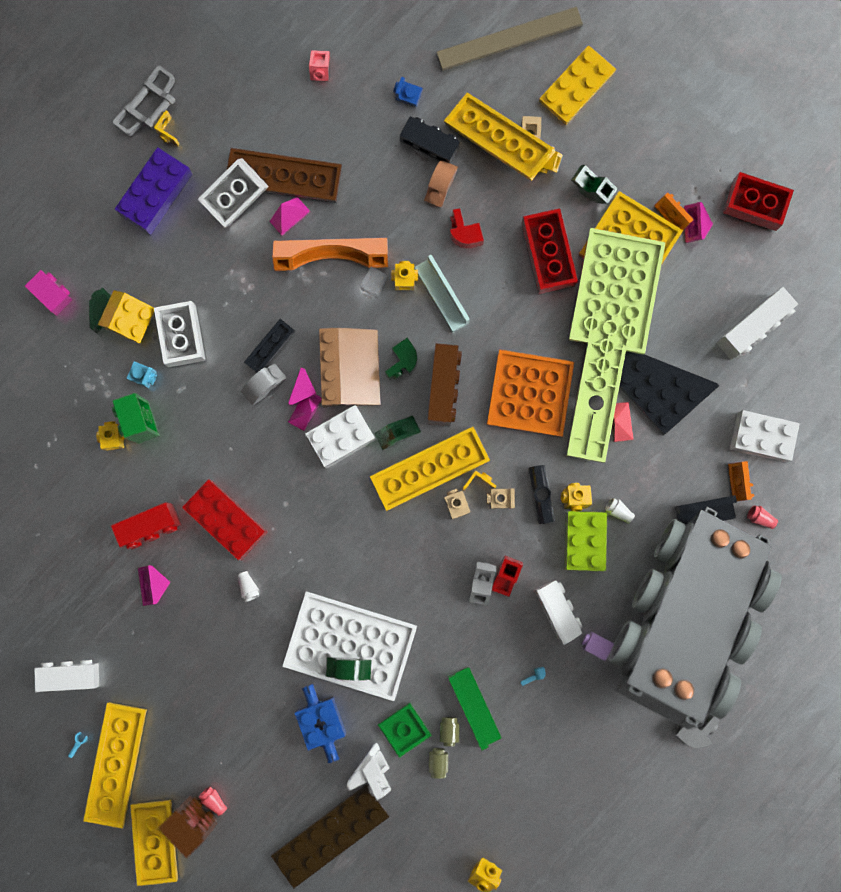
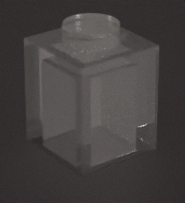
M370 267L360 285L361 291H363L362 294L370 299L373 297L378 299L388 281V275Z

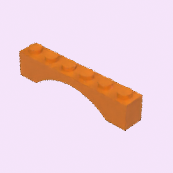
M387 238L273 241L272 258L274 271L295 270L309 262L330 258L355 261L368 268H387Z

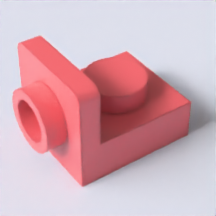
M311 51L309 62L310 80H329L330 51Z

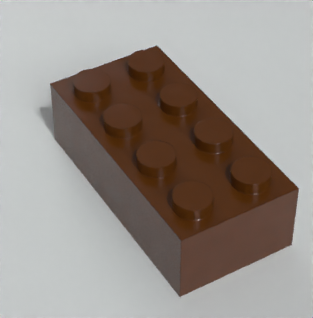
M435 344L428 425L450 427L451 422H455L456 409L453 408V403H457L458 389H455V384L458 385L460 370L456 369L457 366H460L462 351H458L459 345Z
M192 795L158 827L186 859L206 840L218 824L215 815L210 811L207 812L202 807L201 800Z

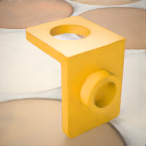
M165 110L154 126V129L160 135L159 138L167 144L171 142L179 146L178 140L164 131L171 120L169 112Z
M475 471L462 490L465 491L475 476L493 489L496 488V485L491 482L492 478L484 472L480 474Z

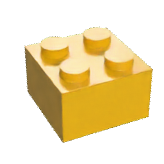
M113 290L98 325L130 341L140 343L154 314V308L124 292Z

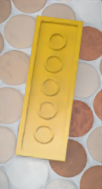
M468 92L444 120L445 125L530 181L534 179L555 153L553 147Z
M471 427L371 475L370 478L386 511L489 462L490 459L474 427Z
M111 702L107 703L84 822L117 828L124 827L147 709Z

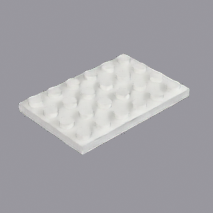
M306 591L282 667L395 701L417 625ZM327 657L372 660L371 680H338L326 677Z

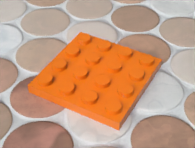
M499 349L487 425L563 437L574 362Z

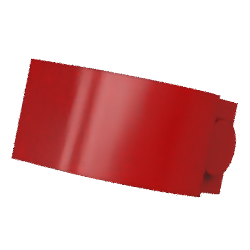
M460 208L454 209L452 216H450L452 228L455 227L450 229L449 233L452 241L462 248L482 246L484 239L480 223L464 226Z
M504 555L492 585V591L510 597L513 586L517 582L523 567V562Z

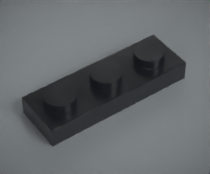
M279 319L244 363L256 373L264 367L266 368L295 333V330L282 319Z

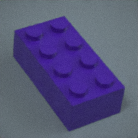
M157 147L117 204L115 210L120 216L151 235L193 174L189 167Z

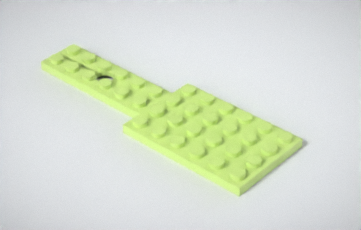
M594 228L589 230L569 340L586 343L587 348L566 456L605 463L625 353L627 351L645 354L666 242ZM590 397H601L603 407L600 410L591 409L588 403Z

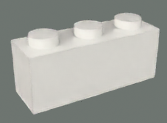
M82 660L80 664L74 665L73 661H64L58 666H53V662L41 663V667L35 668V692L93 689L99 687V663H92V660Z

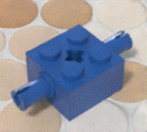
M314 684L308 687L305 686L301 689L308 705L298 709L295 712V716L307 750L319 746L323 747L327 762L332 763L333 759L335 762L340 758L334 742L345 737L347 734L334 697L323 701L318 700ZM318 719H320L321 722L325 721L323 728H321L320 725L317 726L316 723L318 722Z

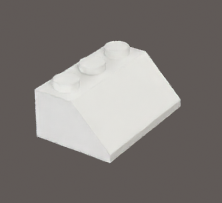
M553 580L534 590L559 643L565 645L582 634L580 629L583 626L579 618L574 617L572 613L574 610L570 600L566 601L563 595L565 589L561 582L557 583L556 580Z

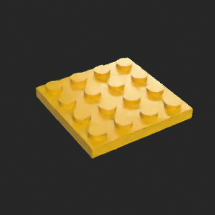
M620 191L595 228L666 242L662 263L683 232L682 229ZM587 242L579 253V256L582 258L585 256Z

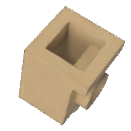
M523 116L521 127L540 139L542 117Z
M490 489V493H487V504H490V509H514V489ZM498 495L504 496L503 502L497 500Z

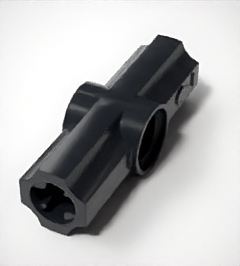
M545 465L529 467L532 497L535 503L538 524L555 522ZM540 489L544 490L547 494L544 500H540L537 497V491Z

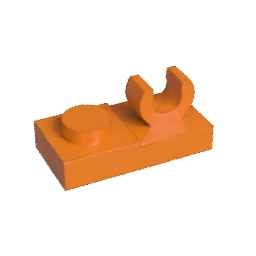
M666 193L654 206L667 221L684 230L693 221V218L680 206L679 201L676 202L674 200L673 194Z
M748 461L728 464L732 496L736 495L737 502L752 500V497L755 495L751 494L750 487L753 484L749 482Z

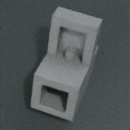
M273 364L257 372L240 392L254 405L264 399L271 389L284 382L287 377Z
M477 562L469 602L488 606L496 573V565Z
M709 714L698 728L695 727L688 730L678 725L672 733L690 747L705 748L713 742L707 736L709 734L712 735L718 729L717 724L720 721Z

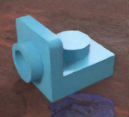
M134 361L126 379L149 388L150 385L154 384L157 374H155L156 370Z

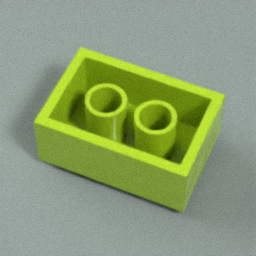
M565 512L564 570L606 571L607 513Z

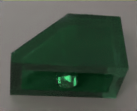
M103 287L100 290H96L89 300V328L95 333H98L103 328L98 323L111 297Z
M412 415L390 423L374 434L382 450H385L421 433V430Z

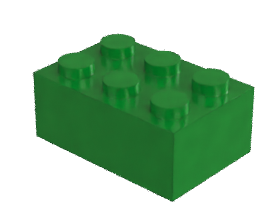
M136 393L112 400L114 404L112 412L115 418L118 417L120 423L118 431L121 436L137 444L159 437L148 400Z

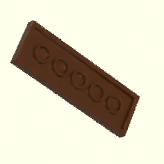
M230 148L227 169L237 159L243 158L269 186L264 192L337 202L342 164Z

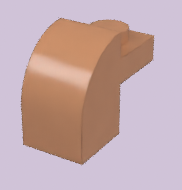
M440 160L430 179L424 201L439 207L443 206L447 192L456 175L457 166Z

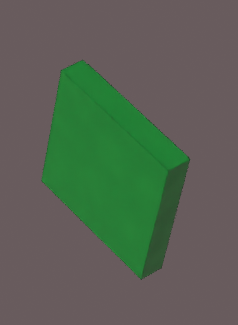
M410 702L378 724L399 758L432 736Z

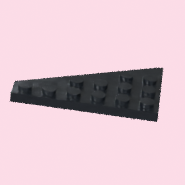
M626 351L619 387L654 426L665 435L716 390L719 384L648 355Z

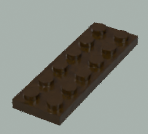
M365 784L274 852L271 858L294 889L388 819L390 815L380 801L371 795L368 785Z

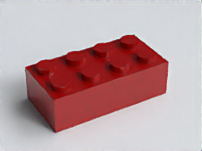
M558 208L523 216L521 224L538 295L575 287L578 279L561 209Z
M210 479L182 507L237 560L242 561L268 533Z

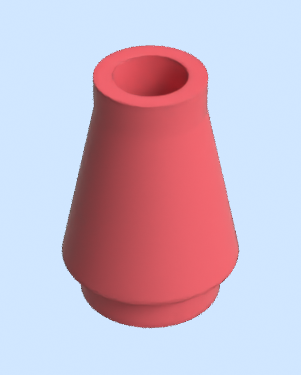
M752 506L747 515L751 523L774 529L778 523V519L774 518L762 506Z
M211 786L207 787L198 797L201 800V804L218 816L222 815L227 809L216 789H212Z

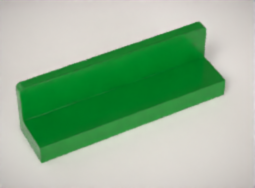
M467 667L448 676L477 742L481 750L489 748V744L500 740L501 735L470 668Z

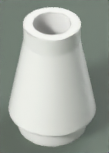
M612 498L605 507L608 515L620 519L627 524L634 519L635 514L620 499Z
M248 571L237 575L241 598H244L245 602L260 596L258 593L260 590L249 576Z

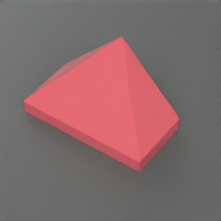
M628 402L616 403L612 423L614 442L633 440Z

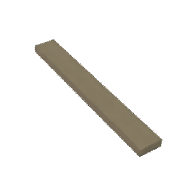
M576 6L437 51V57L442 71L580 27L583 22Z

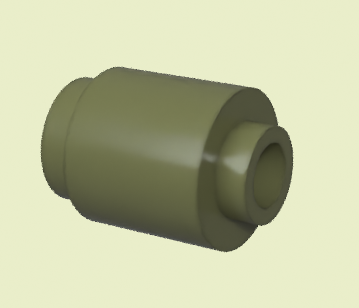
M442 717V722H440V742H443V746H455V743L459 742L458 718Z
M433 748V751L429 752V773H431L432 778H446V773H448V752H445L444 748Z

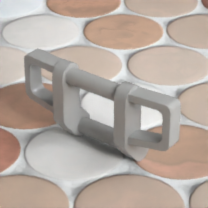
M157 66L149 78L145 80L144 86L129 105L126 104L113 120L114 125L128 136H132L143 125L153 129L156 121L164 111L176 101L168 94L175 83L174 76L161 66ZM160 73L169 78L163 91L153 84V81ZM151 91L163 101L154 113L147 118L136 111L135 108ZM127 114L138 120L130 129H125L119 124Z

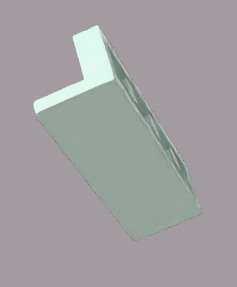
M429 255L428 260L417 265L415 270H418V276L453 333L469 324L470 319L432 255Z

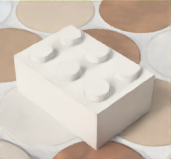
M241 158L237 159L198 200L225 228L238 218L269 186Z
M192 301L154 308L164 365L169 368L206 361L196 305Z
M356 405L306 433L307 438L326 469L375 441V437Z
M742 410L736 416L729 450L784 463L790 462L793 459L800 423Z

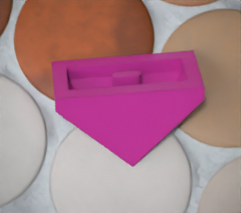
M296 197L282 203L269 222L281 235H284L304 218L310 210Z
M697 202L685 205L684 210L693 218V221L685 228L686 243L704 240L713 223L703 203Z
M304 368L299 370L287 404L289 406L316 394Z
M314 394L300 401L288 423L305 432L322 402V397Z
M152 565L139 567L138 575L143 606L157 604L170 581Z

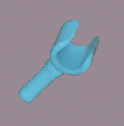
M545 668L534 669L535 675L521 681V685L524 686L532 681L544 679L546 676Z
M82 732L75 735V744L68 757L72 758L80 745L88 741V736L84 738V741H79V736Z

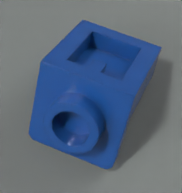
M401 77L400 81L395 83L393 89L395 100L413 107H417L423 91L422 87L405 82L404 77Z

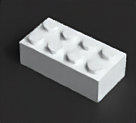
M782 287L717 341L716 344L730 360L735 357L739 359L748 353L753 346L762 341L767 336L766 334L775 330L781 324L780 322H783L796 311L793 308L798 303Z

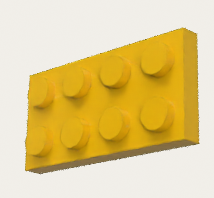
M588 45L539 98V102L567 125L616 72V68Z
M171 800L131 804L137 886L177 882L178 872L175 846L158 829L172 814Z

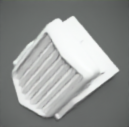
M374 743L346 785L347 790L350 791L368 782L369 792L377 800L391 791L383 774L389 769V766L380 751L378 743Z

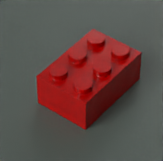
M739 172L733 180L723 214L777 231L784 223L794 190Z
M165 502L113 524L111 528L119 547L133 550L141 547V542H152L159 539V535L162 533L171 534L178 531L177 527L182 524L174 505Z

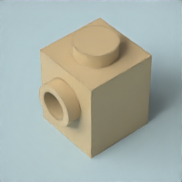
M458 489L447 492L448 496L444 497L451 519L471 513L463 491L458 492Z

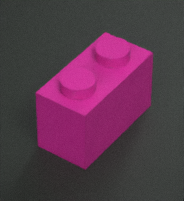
M40 270L25 287L57 316L73 299L68 296L70 294L69 290L63 285L59 287L55 283L57 279L50 272L46 274Z

